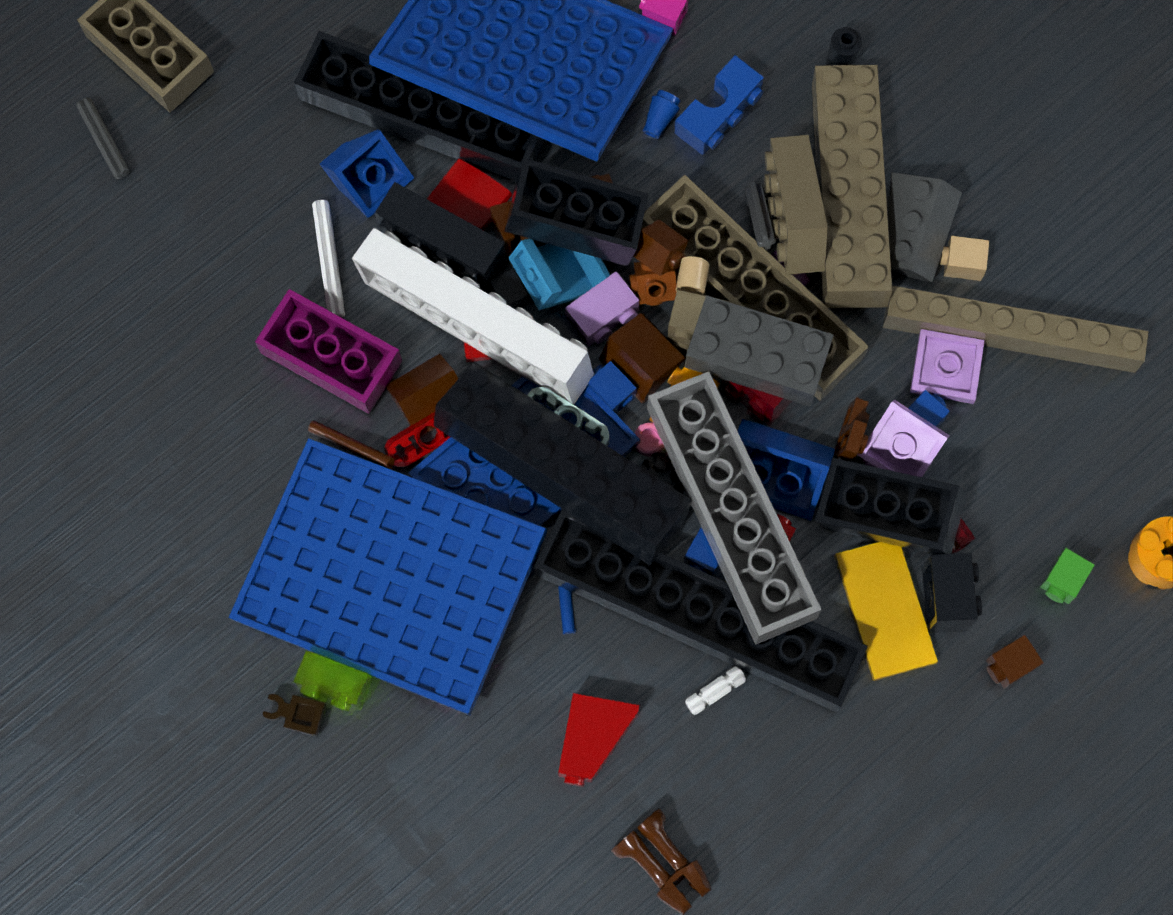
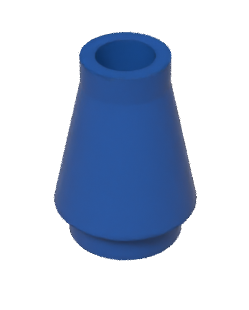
M658 90L657 94L652 96L646 123L642 131L652 138L659 139L662 132L679 112L680 99L669 92Z

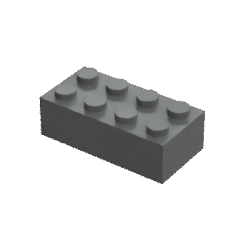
M706 295L686 354L685 368L701 373L709 371L711 376L811 407L834 334Z

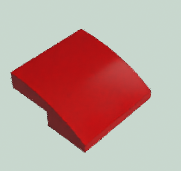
M458 159L427 197V200L484 231L492 222L490 207L507 202L512 193L484 172Z

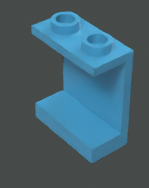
M529 238L521 240L508 257L538 310L578 299L610 276L606 265L600 258L551 244L537 247L534 241Z

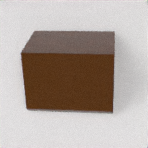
M640 313L610 335L599 357V360L604 365L611 361L637 388L635 397L642 404L686 359L684 354L643 313Z
M439 353L390 382L386 389L409 426L435 412L436 404L455 384L458 377L454 369ZM427 426L423 428L420 432V438L435 430V427Z

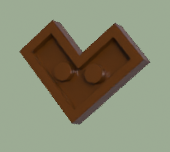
M856 397L849 404L837 439L833 458L854 461L858 453H863L868 441V435L864 434L870 413L866 412L868 401Z

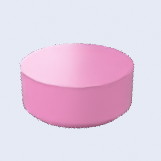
M644 423L635 430V434L640 439V443L635 449L640 454L652 456L655 452L660 453L663 450L664 445L654 423Z

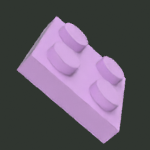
M921 329L918 337L910 393L921 395L926 390L931 395L936 394L942 399L974 404L976 401L984 340Z

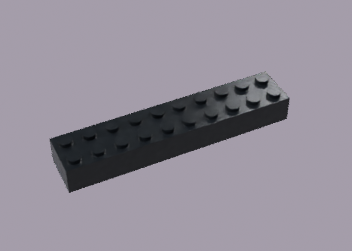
M563 509L534 566L535 575L733 666H738L746 672L836 713L842 707L868 647L813 621L755 645L727 582L663 553H660L650 566Z

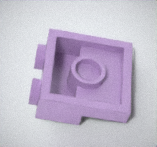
M894 399L869 436L863 453H858V456L863 458L862 462L868 466L923 477L950 435Z

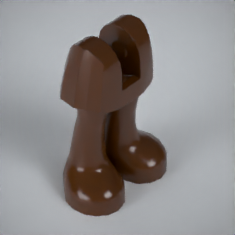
M658 808L637 829L675 870L672 875L658 862L634 830L611 851L619 859L631 858L637 862L658 886L659 891L656 896L670 908L684 915L692 905L688 902L683 892L676 888L682 880L686 878L691 888L695 889L701 897H704L712 889L698 860L689 862L668 837L664 829L666 817L661 809Z

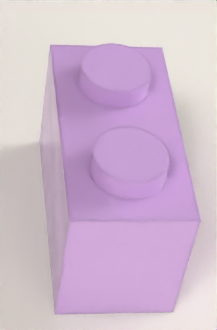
M614 272L566 306L565 316H568L586 338V344L589 347L594 342L597 344L602 343L612 334V329L619 324L624 326L635 318L639 311V299L620 275Z

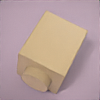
M951 236L947 246H944L939 260V265H944L943 276L981 281L987 270L989 240Z

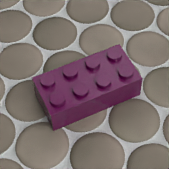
M291 289L287 291L255 341L260 353L368 414H370L402 363L399 349Z

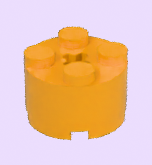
M1171 516L1154 519L1134 536L1128 553L1129 566L1137 579L1146 585L1149 584L1159 589L1173 588V517ZM1161 550H1167L1169 554L1164 556Z

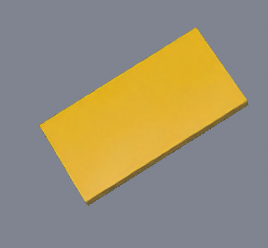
M876 542L836 553L834 557L860 641L868 646L865 651V657L872 680L876 681L937 664L938 660L902 547Z

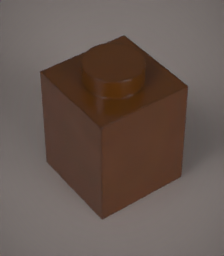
M657 220L641 229L637 250L633 257L659 276H662L668 271L676 270L680 267L681 259L686 257L684 251L688 240L661 220Z
M1026 635L992 654L986 660L989 665L987 666V671L996 684L1001 683L1004 689L1044 663Z

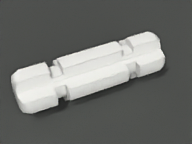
M738 666L733 667L726 672V676L723 677L721 675L700 689L699 694L694 693L685 701L686 706L692 714L697 715L706 708L705 705L708 704L710 706L731 692L732 687L737 688L746 681L744 673Z

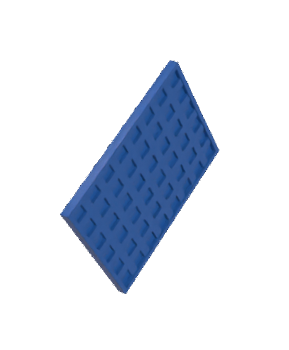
M308 438L228 618L471 716L544 541L547 529Z

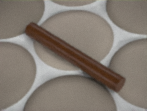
M315 420L308 427L310 433L388 469H391L394 465L395 460L393 457Z

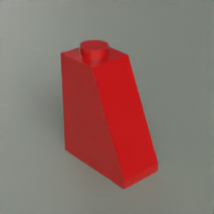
M573 693L558 771L559 777L565 778V784L584 787L585 782H593L638 717L639 705Z

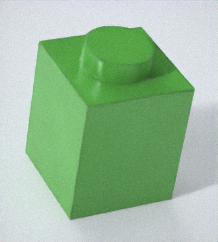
M1065 548L1056 558L1040 588L1044 589L1046 596L1053 601L1069 604L1076 598L1092 571L1094 564Z

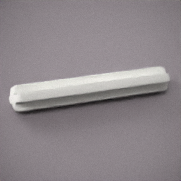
M316 200L313 202L312 208L326 307L328 311L342 318L345 316V308L330 205L328 200Z

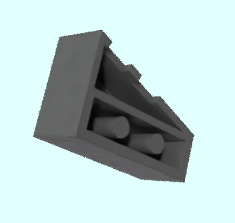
M891 172L888 224L891 269L907 278L928 282L933 281L962 194L961 191L943 179Z

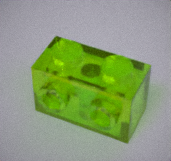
M306 650L293 682L301 688L299 693L316 700L319 699V696L331 699L330 705L349 712L351 707L361 710L373 679L368 673Z

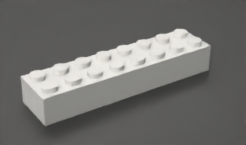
M373 228L352 257L366 285L536 385L550 389L573 405L594 376L588 349L580 341L573 338L569 341L560 336V332L548 323L541 325L532 320L533 316L520 307H517L515 310L506 305V301L497 293L490 292L487 294L480 290V286L471 278L464 276L461 279L453 274V270L441 261H437V263L430 261L422 250L415 246L410 248L401 244V240L389 231L382 233Z

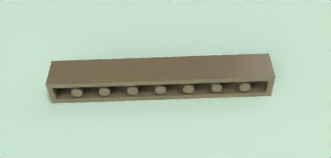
M892 286V294L888 307L885 309L883 328L915 334H919L921 329L976 338L984 340V346L1132 373H1136L1145 362L1149 333L1146 330Z

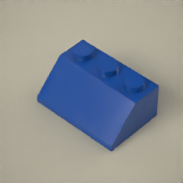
M742 418L738 428L739 436L773 508L811 521L835 449Z

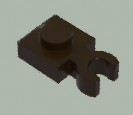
M268 695V699L277 702L279 707L274 713L263 711V716L266 719L278 721L285 718L283 726L285 729L318 736L326 708L324 702L292 695L289 704L279 695Z

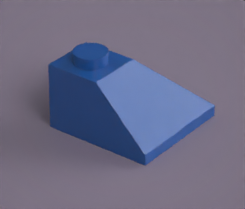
M380 130L343 143L320 163V166L335 186L367 218L375 213L394 182L405 187L414 179V176Z

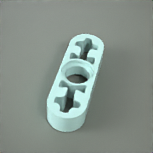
M536 387L528 393V396L534 400H542L546 397L547 405L555 410L554 413L559 416L567 412L573 413L577 417L576 427L581 429L583 422H587L585 430L591 434H595L597 431L601 432V442L606 446L609 445L608 428L594 417L546 387Z

